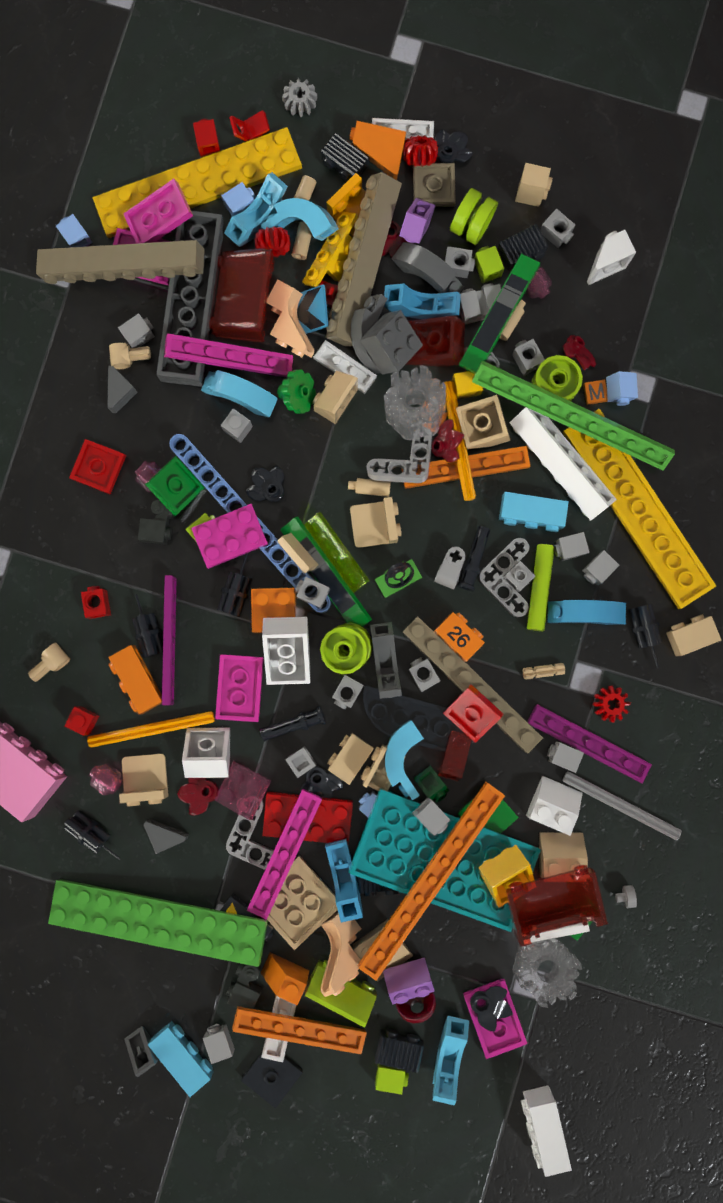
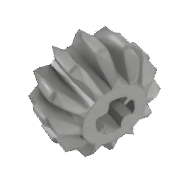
M298 78L297 83L290 80L289 86H284L282 101L285 103L286 111L291 110L293 116L299 113V116L302 117L303 112L310 115L311 109H315V101H317L314 85H309L307 79L302 83Z

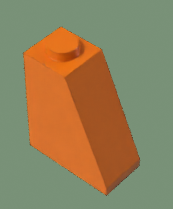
M357 121L356 128H351L349 140L353 141L355 147L370 157L369 161L388 176L397 180L406 131Z
M270 952L262 968L261 975L276 996L298 1005L307 985L309 970Z

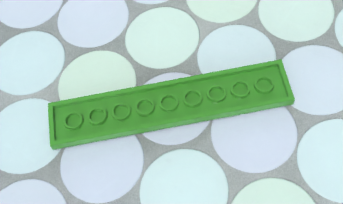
M58 879L55 884L48 924L259 967L268 920Z

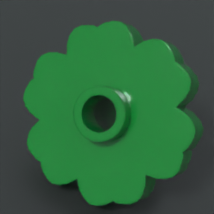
M302 369L289 371L287 379H284L278 387L277 394L279 399L284 402L289 411H294L296 414L310 411V405L313 404L316 396V391L313 388L314 380L309 373H304Z

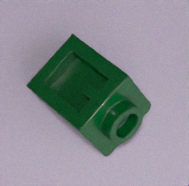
M431 765L413 778L427 798L431 799L434 803L442 801L447 796L446 793L450 791Z

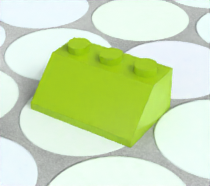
M318 960L307 982L305 996L365 1028L377 997L375 987L369 982L363 981L361 983L354 978L344 984L345 989L340 994L324 997L320 987L328 961L324 960L322 962Z

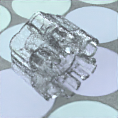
M424 365L419 366L420 374H418L417 367L412 369L411 377L408 371L402 370L401 378H399V372H393L391 375V388L384 395L386 421L406 440L435 435L440 429V424L446 411V385L443 382L440 388V380L432 379L431 371ZM413 404L421 405L419 407H411Z
M558 938L524 944L522 939L518 943L513 974L520 987H524L525 991L530 992L538 1005L548 1007L547 1001L552 1005L556 1001V997L560 1000H566L567 997L569 1000H572L576 996L577 992L575 989L577 988L574 979L579 976L578 970H582V965L569 948ZM543 961H553L551 971L545 974L537 972L539 965Z

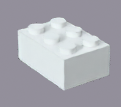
M263 618L262 638L267 685L309 684L308 618Z
M549 1086L523 1091L524 1100H521V1104L526 1116V1126L532 1141L531 1148L538 1169H543L545 1177L572 1171L557 1104Z

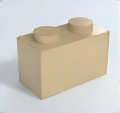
M525 163L515 202L539 207L542 199L546 200L553 179L549 177L551 168Z
M702 614L691 618L692 623L687 625L681 622L671 626L672 630L666 632L675 656H683L721 641L712 616L704 617Z
M353 733L350 737L348 735L344 737L339 745L342 749L338 755L333 753L327 762L330 765L328 771L349 785L374 749L373 746Z

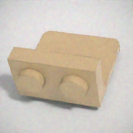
M392 497L384 498L383 502L354 505L350 508L354 542L357 548L398 542V536H401L400 523L396 524L395 515H398L397 502L393 503Z
M382 744L381 748L376 747L371 756V760H373L371 767L366 766L361 775L363 786L366 788L369 786L377 791L379 789L388 791L391 786L385 769L387 746Z
M164 754L129 756L122 759L124 792L119 794L120 803H127V806L140 805V801H148L149 804L162 803V799L168 797L166 758Z

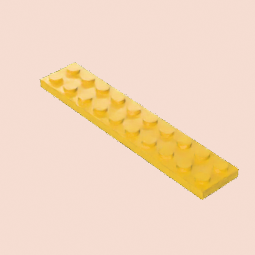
M288 127L92 198L108 238L116 235L117 228L130 231L124 217L125 212L173 178L179 183L191 209L222 198L221 195L243 182L246 188L263 183L267 174L273 172L277 177L302 169V164Z
M600 409L594 411V413L605 417ZM570 427L564 430L563 434L569 443L617 499L610 506L677 608L682 609L716 587V584L632 457Z

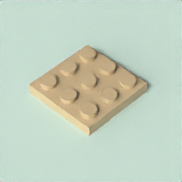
M299 855L293 861L267 920L295 950L338 910L336 895Z

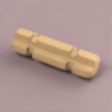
M563 663L554 664V666L552 664L535 666L534 668H523L522 672L524 679L554 676V674L563 675L565 674V666Z

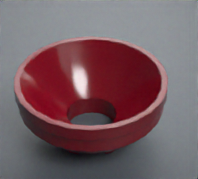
M433 992L425 997L409 999L402 1004L396 1003L400 1016L410 1023L426 1021L434 1013L436 1007V999ZM415 1003H422L424 1005L420 1013H414L411 1010Z

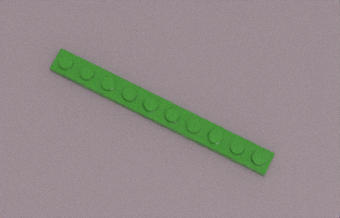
M485 361L480 363L472 379V382L661 470L666 468L675 455V450Z

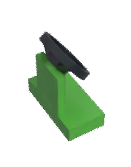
M411 559L407 562L403 561L393 565L382 576L376 578L375 582L384 598H387L421 579L422 576Z

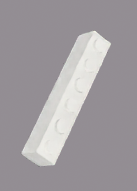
M525 407L509 422L514 431L527 443V447L537 455L541 464L552 473L555 481L562 485L568 496L581 508V512L590 520L594 519L617 500L549 417Z

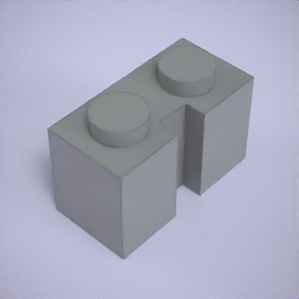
M486 284L481 287L482 290L480 291L466 289L461 292L459 311L463 325L485 319L501 291L500 284Z

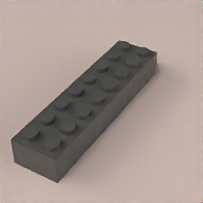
M191 211L193 216L177 227L175 241L197 240L204 248L203 274H196L193 277L175 275V277L170 278L157 376L161 382L202 387L206 364L164 357L166 335L168 333L208 341L210 336L225 224L221 214Z

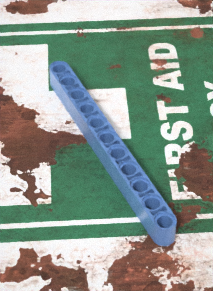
M176 434L170 439V447L227 513L231 512L234 504L239 503L242 507L247 506L186 436ZM178 442H186L184 449H176ZM193 457L200 458L196 466L190 465V460ZM206 473H213L214 477L211 481H204ZM227 488V495L225 497H218L219 489ZM258 518L264 535L270 536L268 545L259 548L295 589L299 581H304L305 577L312 579L308 573H304L280 546L278 539ZM278 550L284 552V558L281 561L273 559V554ZM291 566H296L299 570L295 577L287 575V570ZM313 587L311 592L305 594L307 597L313 598L317 595L318 590L316 587ZM327 596V606L325 608L318 609L316 606L309 605L317 613H325L330 609L331 602Z

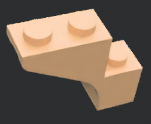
M277 279L266 303L273 306L271 311L280 315L270 335L277 338L275 342L284 348H287L288 345L293 347L291 352L303 358L305 354L312 358L314 348L297 317L298 304L303 294Z
M338 911L321 925L328 935L331 946L320 987L324 997L340 994L345 989L344 984L347 981L353 980L359 974L357 965L361 960L349 944L356 940V934L361 930V927L356 920L341 923Z

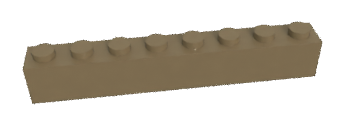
M383 172L371 175L367 180L366 193L360 204L361 211L359 218L355 222L354 236L349 244V254L343 265L344 272L342 279L338 283L336 300L332 305L333 311L328 322L329 327H326L327 333L325 338L345 347L353 346L351 340V321L355 310L364 309L365 301L371 296L402 184Z
M197 240L38 249L36 274L49 284H56L57 281L75 283L76 280L95 282L96 279L114 281L115 278L134 280L135 277L154 279L155 276L173 278L175 275L193 277L196 274H203L204 248Z
M418 616L402 632L462 692L472 684L504 714L496 725L525 753H529L543 739L535 729Z

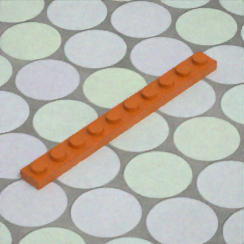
M484 783L357 965L361 971L377 981L505 797L503 793L489 783Z

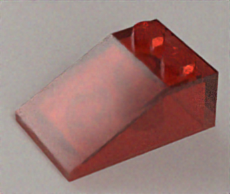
M456 316L408 321L423 346L405 365H459L464 356L465 323Z

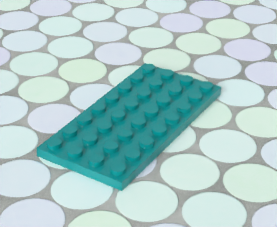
M379 789L348 872L357 877L408 894L460 818L443 812L450 821L442 833H437L434 836L412 813L421 803ZM483 827L431 903L511 932L526 892L498 908L481 877L478 867L484 861L493 859L501 854L504 849L517 845L530 863L533 873L541 849Z

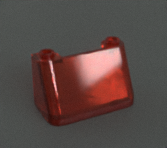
M272 249L224 251L222 255H219L218 268H220L215 311L214 316L210 317L209 328L213 329L215 337L264 342L266 332L263 330L264 323H266L265 313L268 290L275 265Z
M579 865L572 871L526 883L514 882L506 889L512 926L520 947L530 945L531 937L534 935L535 938H540L539 933L577 923H582L583 926L588 925L587 921H594L597 927L608 924L596 873L592 868H588L587 865Z

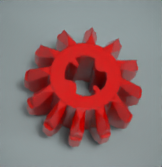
M418 135L416 137L411 136L405 140L403 156L404 161L408 165L423 167L425 165L430 166L431 163L436 162L438 146L437 141L432 137Z
M266 227V229H260L255 234L254 240L257 254L262 255V257H279L290 251L288 231L282 227Z
M608 686V690L605 688L600 689L602 696L599 694L594 695L599 700V702H593V706H599L595 714H602L601 720L605 721L609 718L610 722H615V718L618 720L623 719L621 712L624 714L629 713L624 707L630 706L631 703L624 702L628 694L624 693L621 695L622 688L618 687L614 690L613 686ZM609 700H614V708H608L610 706L607 704Z

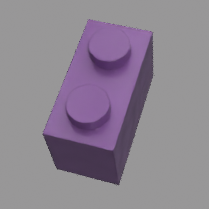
M416 198L406 212L399 236L403 237L407 242L420 243L429 227L435 205Z
M425 957L383 971L392 1004H402L409 999L425 997L434 992Z

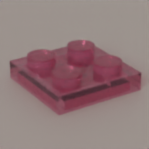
M233 761L229 769V776L225 777L215 801L244 818L253 820L271 780Z

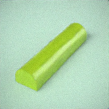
M537 545L534 566L535 577L532 582L527 623L528 630L545 631L554 556L553 545Z

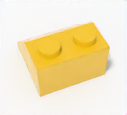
M517 845L504 849L501 854L493 859L484 861L478 867L481 877L498 908L536 886L531 865Z

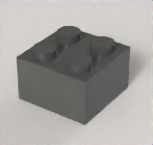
M401 310L384 314L360 339L382 375L399 372L423 346Z

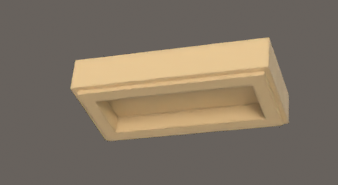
M292 533L284 535L278 540L280 546L304 573L310 572L318 566V563Z

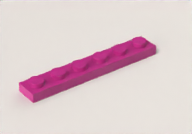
M169 333L166 335L164 357L286 378L288 372L292 371L293 355Z
M302 789L247 911L267 920L322 801V797Z

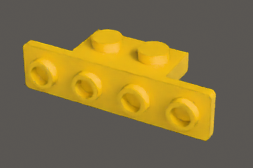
M342 212L338 217L336 224L339 229L327 237L321 250L317 253L316 259L302 281L305 285L319 286L326 273L334 281L339 282L342 279L343 265L349 254L350 241L353 239L349 232L358 219L356 213Z

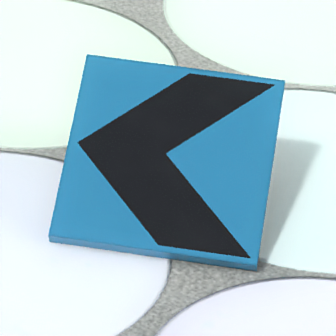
M325 285L300 292L303 295L298 304L297 317L305 333L329 327Z

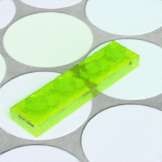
M321 512L315 514L304 524L353 593L370 581Z

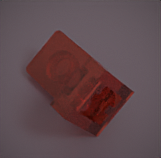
M451 731L438 776L459 781L462 778L471 744V739L466 734Z

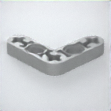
M419 425L414 429L410 460L372 459L366 466L368 477L375 481L422 483L426 481L429 476L432 446L431 428L426 425ZM421 433L425 434L424 443H420ZM419 450H423L427 453L424 457L421 458L415 455V453ZM418 464L421 465L422 472L420 475H416ZM375 467H379L378 472L373 471ZM395 467H400L403 469V472L396 475L392 473V470Z
M523 538L514 539L480 572L478 577L481 585L513 617L517 618L524 616L528 612V603L503 576L529 551V544ZM515 543L517 545L522 543L523 553L519 551L512 557L506 552L509 550L511 553L516 548ZM500 557L509 559L510 564L507 568H501L498 565ZM493 564L496 570H498L502 574L499 576L498 572H496L492 576V579L494 580L493 582H485L484 572L489 574L491 571H493L494 568L491 567V565ZM504 586L508 588L509 596L507 598L499 597V587ZM515 595L516 598L513 601L516 604H523L521 608L523 612H514L515 606L512 603L507 605L505 602Z
M252 795L243 804L227 840L226 849L229 854L265 870L269 861H266V864H262L266 852L270 853L268 856L270 859L274 850L250 840L264 808L262 798ZM257 800V805L260 808H256L252 813V816H256V818L253 819L249 815H243L244 811L246 813L250 811L251 806L248 803ZM243 819L249 820L251 829L242 831L239 827V822ZM235 831L240 835L247 836V839L241 838L239 845L242 846V849L238 848L236 851L233 850V845L231 844V842H235L238 838V835L234 834ZM253 848L261 850L262 857L259 860L251 858L250 851Z

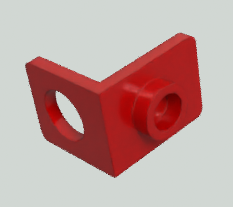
M263 110L245 121L234 116L229 117L234 135L245 142L253 140L270 130L266 113ZM236 124L240 127L242 134L239 132Z

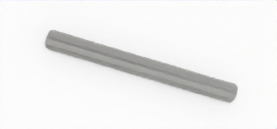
M571 772L565 773L563 782L674 840L680 838L682 831L673 825Z

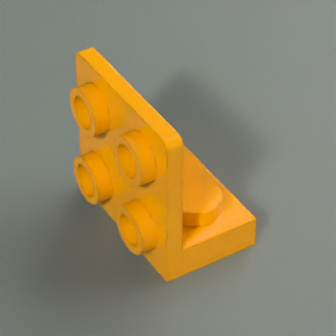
M357 173L327 201V212L336 222L342 212L356 213L359 218L360 204L366 191L362 188V178ZM355 224L349 232L352 237L355 232Z

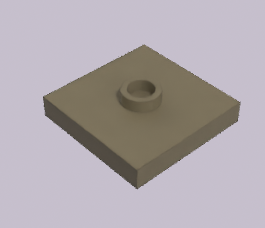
M431 163L430 166L425 165L423 167H415L413 165V202L418 198L434 204L435 207H455V163Z

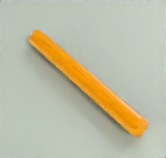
M446 381L442 387L448 418L454 421L453 430L463 433L456 411L458 401L454 382ZM463 438L456 448L460 457L457 460L464 500L470 501L474 500L476 495L466 443Z
M209 711L88 736L87 742L88 746L92 748L213 723L215 718L213 712Z

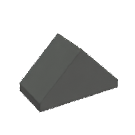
M108 366V409L112 413H117L138 392L113 366Z
M148 819L144 823L145 830L156 854L184 842L189 836L188 833L152 819Z
M141 1026L124 1038L135 1076L139 1077L159 1060L148 1046L151 1036Z

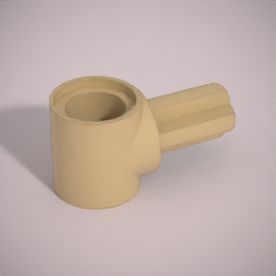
M113 343L109 345L111 366L115 369H126L130 367L132 361L151 358V350L148 346L130 348L126 343Z
M54 643L42 652V661L29 671V677L37 682L50 670L56 672L63 668L70 661V658L57 643Z

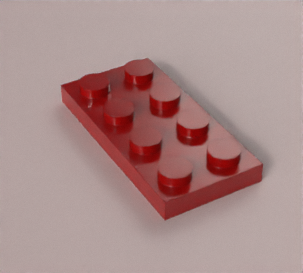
M267 792L262 836L280 838L299 795ZM322 798L304 841L330 843L347 839L349 845L353 801Z

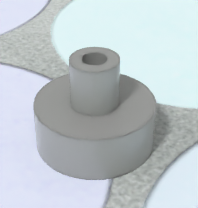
M633 885L623 886L622 893L615 894L617 903L624 902L626 908L637 906Z

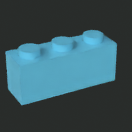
M504 492L499 520L504 521L506 525L515 526L517 523L525 524L526 528L537 529L538 526L546 527V531L558 532L559 529L565 527L569 501Z
M171 1021L151 1038L148 1046L188 1096L191 1097L211 1080L213 1068L207 1059H203L199 1055L197 1046L185 1038L183 1029Z

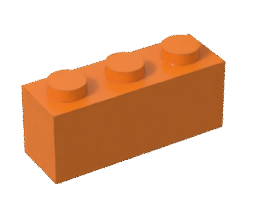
M130 645L108 657L110 660L109 667L113 674H117L120 678L119 686L124 693H128L131 699L129 704L134 712L144 714L162 704V694L136 645Z

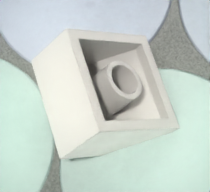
M626 230L619 233L613 231L605 237L606 239L601 244V248L587 280L588 285L626 269L636 254Z
M187 728L182 757L185 778H221L229 776L230 728Z
M542 776L526 816L570 836L579 816L582 792Z

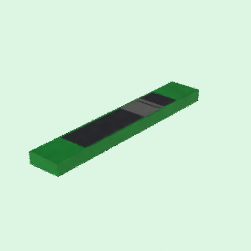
M523 254L520 255L460 361V367L475 374L480 363L487 361L539 269L540 262Z
M298 517L293 518L280 531L283 535L292 533L318 563V566L310 572L318 583L330 588L327 596L345 621L362 627L365 626L372 618Z

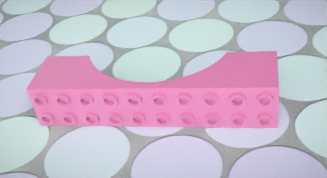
M0 722V805L20 822H24L38 814L67 776L63 773L64 769L56 763L52 764L47 760L48 757L40 750H34L30 746L31 742L23 736L18 737L14 733L15 730L12 726Z

